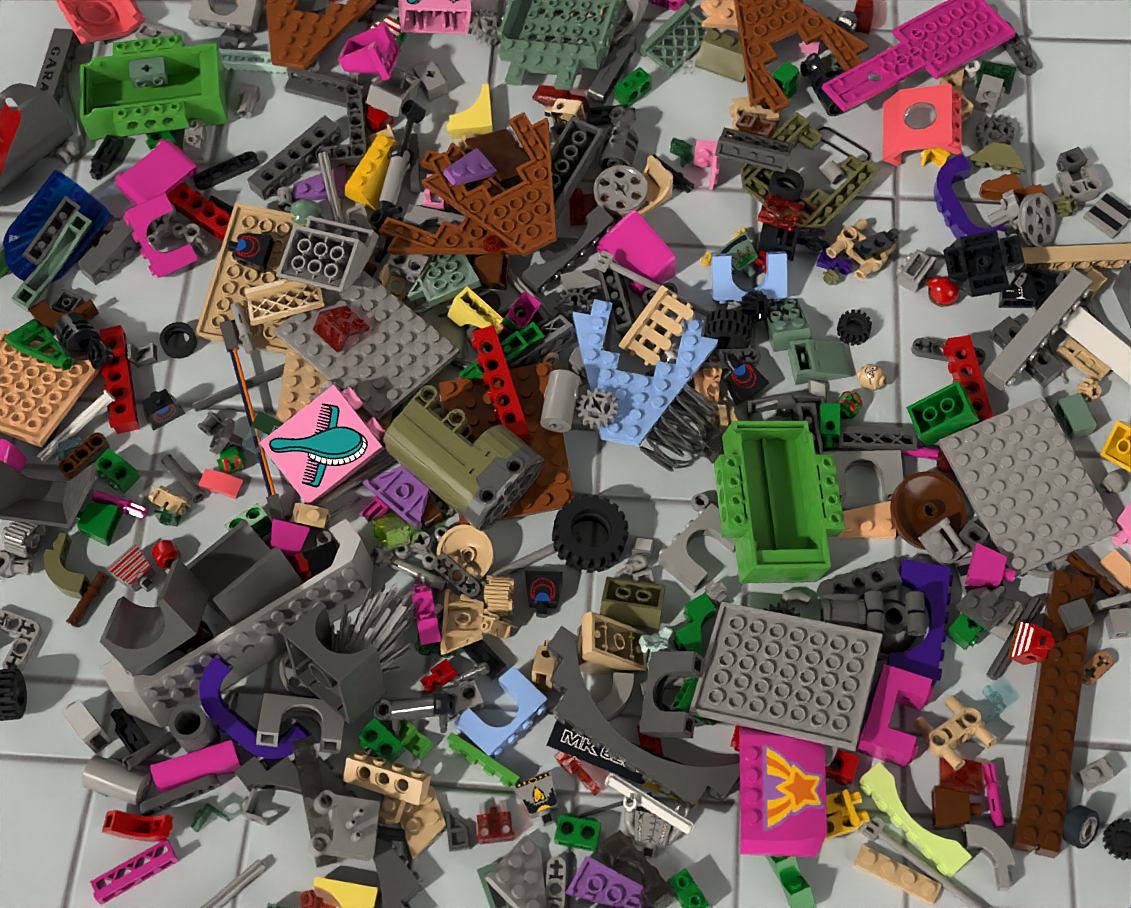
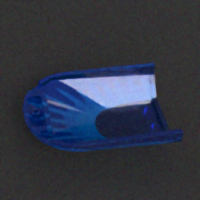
M57 169L52 172L13 221L4 236L5 262L10 271L23 281L33 273L37 266L22 257V255L65 196L81 206L78 212L92 221V227L51 283L67 274L114 217L105 205Z

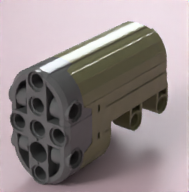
M432 385L424 386L386 430L383 438L388 454L479 531L486 530L502 519L506 512L515 506L522 495L529 490L538 477L545 460L505 425L492 426L472 444L475 435L468 424L465 413L461 409H453L447 415V410L440 401L436 388ZM434 394L432 399H426L428 395ZM436 408H441L440 412L435 413L434 410ZM463 418L460 423H454L455 419ZM464 431H469L468 435L462 436L461 434Z

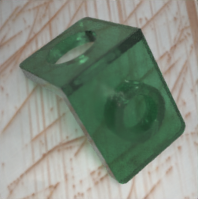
M168 502L163 511L154 510L158 522L166 526L172 525L177 527L182 517L181 515L174 517L173 514L167 513L166 507L169 504Z
M206 803L203 809L197 811L190 827L197 833L212 812L227 822L230 819L226 814Z

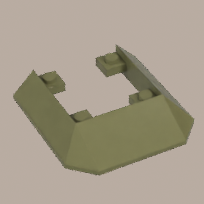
M796 112L770 139L793 144L792 149L801 142L812 150L823 139V134L811 127L810 121ZM851 154L840 165L842 171L850 177L831 196L817 188L807 199L801 195L794 202H782L775 199L768 190L771 176L776 170L743 163L740 166L742 190L791 225L800 227V229L825 228L880 172V169L868 160L862 162ZM782 181L777 182L781 187L785 189H792Z

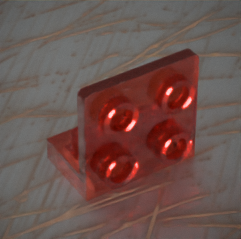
M341 306L321 311L312 330L338 353L343 351L349 336L367 332L370 327L351 308Z

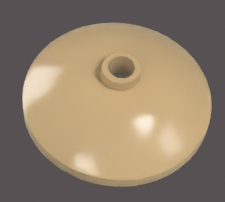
M458 525L448 530L442 536L437 547L436 556H450L476 579L480 580L489 572L492 566L494 548L489 536L484 531H479L472 525ZM468 552L472 553L471 558L467 557ZM440 560V563L442 564L441 567H445L449 570L453 568L448 567L445 564L446 560ZM460 570L455 571L453 574V578L457 582L463 577Z

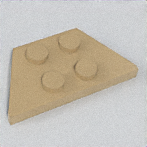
M445 589L441 654L449 653L483 639L481 624L484 617L479 616V614L484 615V602L471 599L464 594L458 596L453 594L452 590Z
M429 785L427 799L420 805L406 801L400 818L413 860L419 856L418 854L427 845H430L437 834H440L447 827L432 785Z

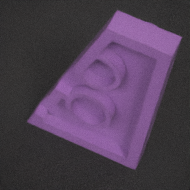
M476 148L447 167L443 175L453 186L494 177L497 170Z
M344 164L332 169L338 198H345L347 176ZM322 173L293 184L294 201L300 199L312 201L328 199Z

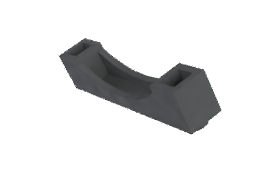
M598 205L586 216L585 224L587 227L582 237L567 253L543 264L534 262L522 273L521 280L534 294L537 295L539 292H545L550 286L549 283L553 280L557 281L560 278V274H563L562 272L566 268L570 269L578 257L582 258L588 252L590 246L594 247L601 239L600 237L613 227L614 218Z

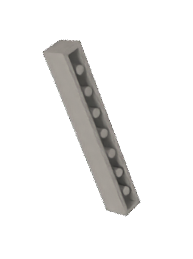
M1073 268L987 368L983 378L1001 391L1006 386L1010 387L1016 379L1014 376L1017 373L1021 374L1027 365L1025 363L1035 358L1038 353L1037 349L1039 347L1043 348L1047 344L1048 336H1053L1058 331L1060 322H1066L1070 316L1069 312L1071 309L1075 311L1081 303L1079 300L1082 297L1085 299L1091 291L1089 287L1092 280Z

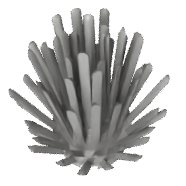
M384 583L367 614L374 598V593L370 595L372 590L369 588L354 625L350 624L352 618L348 616L349 611L347 605L344 604L339 631L337 630V634L335 633L334 624L331 622L332 652L352 654L373 645L378 649L383 675L400 668L395 666L391 669H384L411 649L408 648L411 645L410 643H407L397 651H392L386 657L384 656L396 646L395 642L417 618L413 617L411 619L410 616L407 617L392 634L415 603L413 601L407 608L405 607V602L409 598L410 592L400 597V599L399 597L393 598L398 591V584L393 585L389 592L385 594L383 593L386 588Z

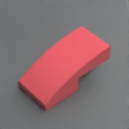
M205 468L198 487L215 494L219 492L235 499L243 480Z

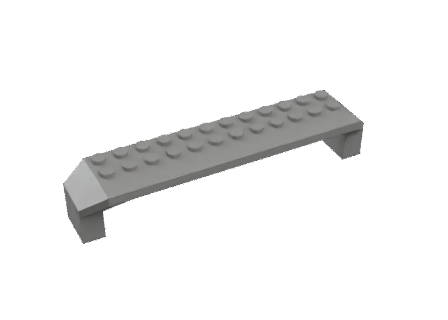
M347 519L329 528L339 548L331 567L155 675L132 676L116 658L100 667L111 691L128 715L163 728L169 724L171 714L179 706L184 704L198 706L201 704L199 696L200 680L204 670L217 654L233 666V669L222 681L221 691L287 651L283 632L319 602L326 605L330 623L343 615L344 604L347 605L349 612L363 604L369 588L372 590L373 562L362 539Z

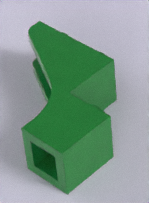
M706 593L685 604L683 614L690 624L675 632V640L673 642L679 651H695L702 656L701 628L707 620L715 616L716 612L715 606Z
M766 856L781 883L789 906L791 908H817L811 887L802 877L796 857Z

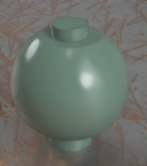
M309 199L297 200L291 207L285 206L284 212L294 214L296 218H291V220L300 225L306 224L307 220L305 219L309 216L325 219L320 206Z

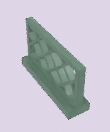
M687 3L644 41L640 49V54L643 57L648 56L670 75L700 48L705 36H699L698 30L708 31L709 29L702 26L703 21L690 11L691 7ZM690 17L695 22V25H686V20ZM684 29V35H675V30ZM687 29H695L696 35H687ZM673 40V46H664V41ZM676 40H685V46H676ZM688 40H696L697 45L688 46ZM654 50H662V56H656L652 52ZM665 50H674V56H665ZM677 50H686V55L677 56ZM666 60L675 61V66L670 68L666 64Z

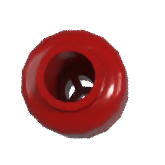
M171 540L159 541L152 549V556L156 564L163 569H170L172 563L181 558L176 544Z

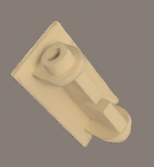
M155 485L152 486L156 489L149 496L152 503L164 508L168 502L166 510L177 516H182L185 513V506L191 507L186 502L187 498L178 493L174 496L170 494L171 490L162 485L160 488Z
M488 613V616L479 614V616L484 617L481 624V629L484 633H489L501 639H507L510 636L511 629L518 628L511 625V620L492 613Z

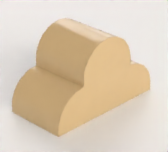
M592 611L582 616V625L577 629L578 663L581 672L602 675L612 672L640 673L647 671L646 653L641 651L642 648L639 644V639L642 635H646L645 632Z

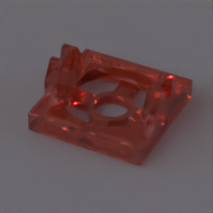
M767 194L757 221L792 231L804 210V205ZM773 205L782 206L780 209L776 210L769 208ZM787 208L793 210L792 215L788 214ZM776 213H784L785 216L780 217Z

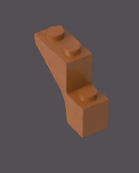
M1015 173L1004 174L993 180H986L981 184L978 193L982 199L1000 201L1003 199V193L1013 189L1020 203L1029 194L1043 193L1047 196L1041 184L1031 185L1024 189Z

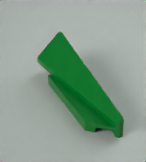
M534 322L530 323L523 330L514 332L500 343L506 363L529 348V345L545 337ZM476 360L461 371L459 376L461 379L484 381L482 374L485 371L483 366L479 367ZM492 363L489 365L490 370H495L498 368L497 363Z

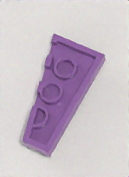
M587 855L566 891L568 896L614 908H657L662 899V896Z

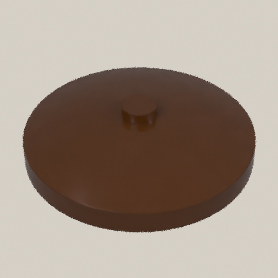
M930 471L913 474L905 478L896 487L892 495L890 513L893 525L902 539L916 548L926 550L918 537L945 517L949 519V524L957 535L965 527L967 518L965 499L957 485L942 474ZM941 528L939 530L940 533L943 535V537L949 545L952 544L953 542L951 541L949 536L946 534L944 529Z

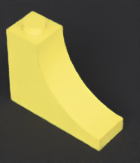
M482 84L478 100L469 109L458 114L449 115L450 122L446 123L447 133H451L452 140L462 139L464 134L479 136L493 132L489 84Z
M468 286L454 298L447 317L460 328L465 324L475 325L480 328L494 325L497 335L504 330L500 326L503 318Z
M315 877L313 883L316 890L333 896L342 908H377L380 891L376 887Z

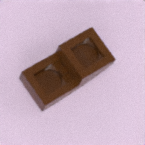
M743 112L735 124L737 128L746 133L771 138L777 129L776 122L760 120L758 114Z

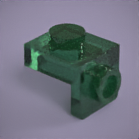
M675 137L670 142V153L681 157L680 167L684 168L687 163L692 161L694 155L692 153V145Z

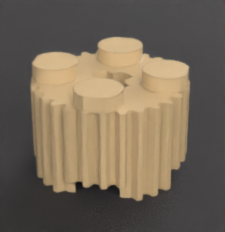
M487 576L486 580L489 584H485L484 599L488 609L484 608V615L488 616V613L501 617L513 615L514 603L511 596H515L514 579L506 576Z

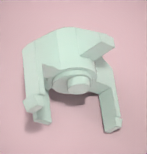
M664 627L658 633L642 635L640 637L641 651L646 653L649 649L647 667L651 652L679 651L668 643V639L673 632L672 629Z

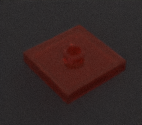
M939 757V788L981 796L983 791L981 762L963 759L965 764L955 771L944 758Z

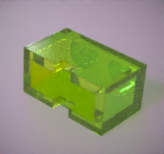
M395 513L372 518L374 537L380 542L382 541L388 550L411 544L410 536L412 531L410 526Z

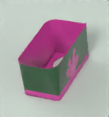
M523 292L500 323V326L511 334L523 330L541 305V302L529 293ZM516 306L525 308V317L520 318L516 316L514 312ZM510 319L515 320L517 325L513 323Z

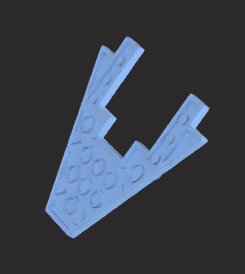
M594 299L590 315L573 312L572 318L589 390L591 393L594 392L595 388H597L598 392L605 389V394L612 392V397H616L619 408L617 410L618 416L614 417V423L608 421V427L601 425L599 429L600 438L639 447L661 419V416L668 410V406L672 405L675 401L676 395L682 392L684 389L683 385L689 383L716 348L718 340L701 336L704 320H685L684 333L681 337L676 365L657 361L654 377L617 370L620 354L602 350L612 303Z

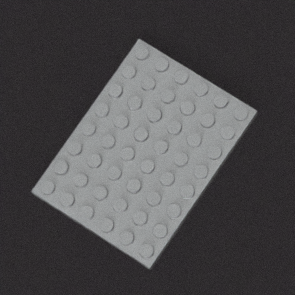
M364 270L343 293L328 289L323 290L325 307L292 315L274 330L277 337L327 380L339 383L342 391L350 386L364 403L360 408L371 418L374 416L379 423L460 355V349ZM313 299L310 303L317 302L319 300Z
M1043 396L938 441L984 529L990 533L989 538L998 553L1007 557L1005 568L1016 570L1014 578L1069 555L1073 551L1076 552L1113 536L1120 531Z
M721 601L704 659L702 677L698 679L689 712L695 716L855 751L883 634Z

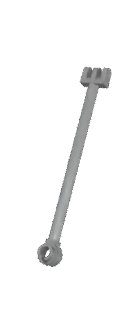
M601 251L594 265L596 269L605 273L607 268H610L656 292L661 287V285L612 262L611 260L614 255ZM669 290L672 294L678 296L677 300L685 306L687 303L693 306L692 310L706 317L711 312H715V310H709Z
M874 815L871 818L877 826L871 822H868L866 825L873 831L872 833L865 828L862 830V834L872 842L878 836L928 876L942 884L945 889L970 908H984L883 830L886 823Z

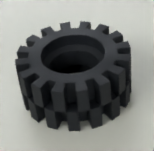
M851 309V313L845 311V315L842 314L839 318L837 335L840 336L841 341L845 339V344L851 342V345L854 346L856 342L857 345H860L861 341L865 343L866 339L869 338L872 321H870L871 318L869 316L866 317L867 314L865 312L860 314L861 310H858L855 313V309ZM856 323L861 326V330L853 332L847 328V325Z
M1120 818L1106 827V830L1103 832L1102 842L1106 843L1104 848H1108L1110 850L1108 853L1110 855L1114 854V858H1121V860L1128 858L1130 860L1131 845L1129 847L1119 845L1116 835L1118 832L1123 831L1131 837L1130 819L1126 818L1123 820V818Z

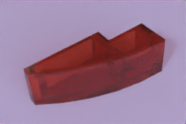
M857 0L854 10L858 18L856 32L869 35L873 19V0Z
M539 85L532 97L538 103L551 107L554 106L557 99L582 101L585 113L590 106L586 96L574 95L569 90H559L546 85Z

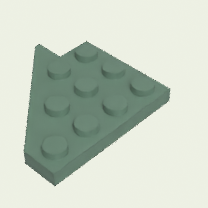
M433 254L407 296L410 302L425 296L429 306L432 307L456 297L466 286L473 290L481 286L465 254Z

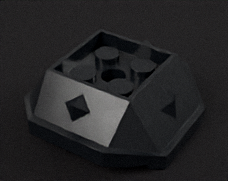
M993 230L959 237L943 250L949 282L970 297L991 295L1010 290L1025 269L1019 236L1013 233L1009 234L1004 231Z

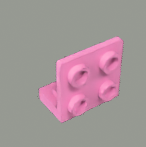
M697 139L693 166L711 167L709 190H713L714 184H717L720 168V157L715 156L718 141Z

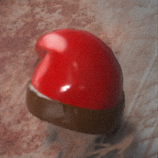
M949 277L925 278L924 284L929 287L928 298L933 304L939 307H948L957 302L959 288L949 282Z

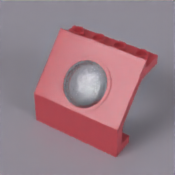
M952 84L901 89L883 103V161L898 166L901 164L902 152L933 147L942 148L955 155L962 152L961 93L952 90Z

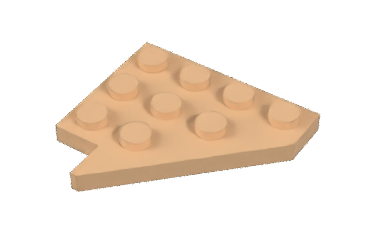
M705 0L701 3L700 8L709 15L703 21V27L738 30L733 0Z

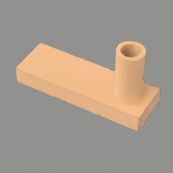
M1114 549L1099 564L1130 593L1131 564Z

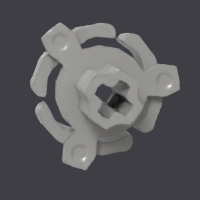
M1012 189L1002 194L1003 199L1000 200L1002 207L987 213L992 228L1010 221L1015 233L1020 234L1018 212L1021 203Z

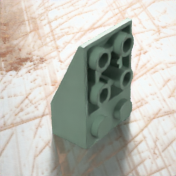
M787 299L779 302L771 301L768 303L770 310L767 311L768 316L764 318L773 352L788 350L790 341L810 339V327L797 299Z
M814 339L790 341L788 356L795 385L806 384L808 379L826 381L851 377L843 343Z

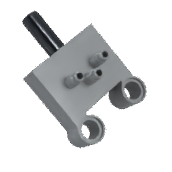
M329 790L321 792L314 799L313 806L318 813L326 814L331 809L333 811L329 836L319 833L307 845L308 851L312 856L330 855L369 861L374 857L376 838L399 842L404 841V829L378 825L380 801L335 795ZM326 798L329 801V807L323 806L320 799ZM315 840L323 843V850L316 848Z

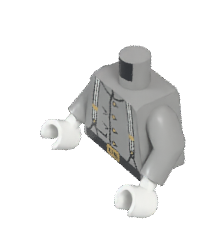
M625 796L623 799L625 806L624 825L629 837L635 840V845L643 846L642 858L654 859L655 849L664 850L665 845H671L681 834V830L646 808L636 806L635 796H633L634 802L628 804ZM679 804L676 807L675 812L683 817H686L689 812L688 807L686 808L685 813L682 814L678 810L680 807Z

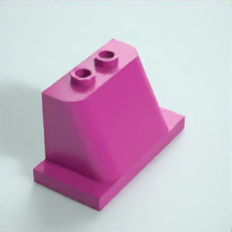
M383 21L377 27L347 39L338 61L346 72L380 74L383 81L390 79L401 50L386 21Z

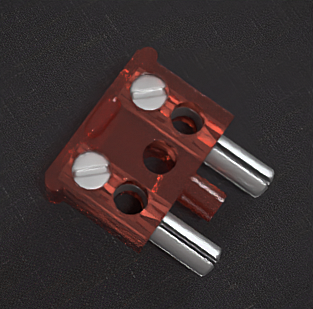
M501 800V812L497 813V807L493 806L490 807V814H487L486 803L483 802V814L482 803H479L480 815H477L478 835L476 836L478 844L515 840V833L512 830L511 812L508 811L506 800H504L505 812L503 811V801Z

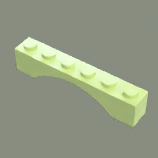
M880 762L861 778L859 784L861 785L860 789L867 796L870 795L876 801V806L891 816L890 820L898 828L901 827L906 832V837L912 843L918 844L922 854L937 864L936 867L941 874L951 878L970 860L972 856L956 840L934 835L922 828L911 818L899 799L894 776Z

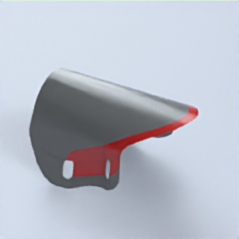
M17 83L7 87L0 93V192L73 135L72 127L54 97L32 85ZM6 98L13 99L18 107L8 106L5 102Z

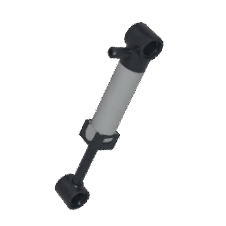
M413 100L406 101L402 106L401 113L407 119L400 145L390 147L387 157L390 159L377 209L370 216V223L378 229L381 228L387 217L395 219L393 217L394 214L403 212L402 207H396L407 165L412 164L415 154L407 146L414 123H420L426 115V110Z

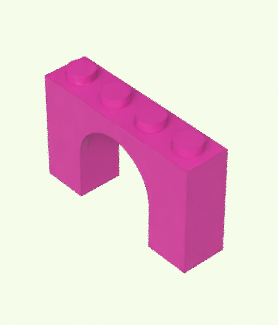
M165 193L125 210V216H123L127 226L131 225L134 230L131 234L135 242H140L142 246L140 252L144 260L148 258L151 264L148 268L152 276L156 275L157 278H161L198 260L189 242L171 251L161 252L153 249L147 240L146 232L149 224L157 217L173 211Z

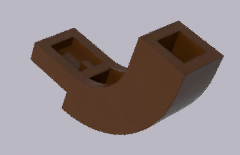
M44 299L28 309L32 317L40 324L46 326L52 334H55L54 329L57 321L67 313H81L88 320L93 319L99 314L91 299L76 309L64 313L52 310Z

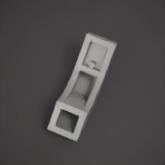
M965 824L962 828L965 850H975L987 856L994 868L997 891H1007L1011 887L1010 884L1013 883L1012 873L1008 869L1015 865L1010 848L992 830L979 825Z

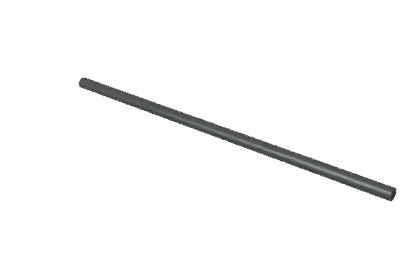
M455 297L432 307L429 306L428 302H424L411 308V310L420 315L454 300ZM285 363L245 380L247 389L282 375ZM237 383L192 403L195 411L240 393L239 385Z

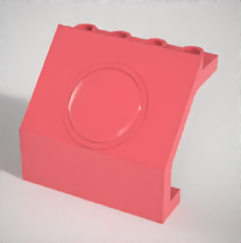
M56 0L59 5L58 7L64 13L65 19L70 23L73 32L77 35L81 44L129 36L142 22L146 21L135 0Z

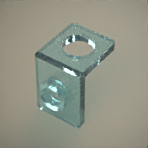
M989 685L985 686L982 693L996 710L985 718V724L1001 714L1006 708L1001 695L997 691L994 692Z

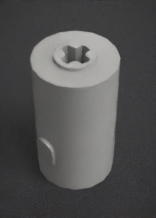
M561 369L550 372L544 393V405L540 420L543 428L560 433L570 431L576 400L579 395L580 377L577 374Z
M94 755L84 770L82 786L105 797L110 796L139 806L145 800L152 783L151 773L137 768H132L128 771L121 763L122 761Z

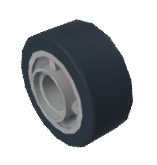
M1083 805L1074 807L1064 821L1062 828L1063 840L1079 849L1089 846L1099 828V814Z

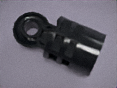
M809 54L806 60L800 64L801 74L812 80V89L828 116L844 114L845 112L822 89L824 83L843 73L839 68L824 70L823 63L818 54Z
M763 221L757 255H760L759 253L762 251H785L787 253V260L793 261L797 244L804 245L813 251H821L823 248H829L830 242L825 236L826 231L821 228H810L808 233L799 231L800 227ZM777 238H781L780 244H776Z
M77 312L67 313L57 321L54 329L55 335L73 359L80 361L89 360L95 370L102 368L106 363H111L113 359L112 348L102 342L99 333L83 314Z

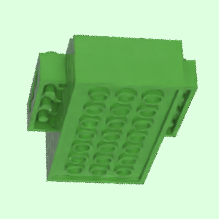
M182 34L113 42V56L93 58L90 63L80 64V119L89 140L105 139L107 135L122 137L189 128V119L204 120L206 126L227 124L225 69L217 43L185 46ZM163 56L167 66L168 84L134 88L130 79L129 61Z
M732 421L722 435L724 455H719L714 462L722 538H734L740 584L817 582L831 568L827 537H837L845 529L834 454H815L813 435L809 431L808 421Z

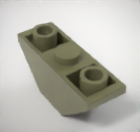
M993 142L971 157L972 163L978 168L988 166L992 167L995 171L1006 169L1010 170V173L1018 175L1021 172L1026 173L1027 171L1012 145Z

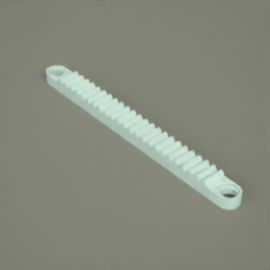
M218 48L223 66L227 70L232 68L234 71L246 69L248 72L250 70L254 72L259 70L261 73L263 71L267 73L272 71L274 74L277 72L280 74L287 73V67L272 65L270 52ZM318 59L314 61V66L308 67L306 70L316 73L320 68Z

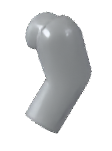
M799 589L785 590L782 593L781 601L785 604H790L792 600L797 599L808 605L812 596Z

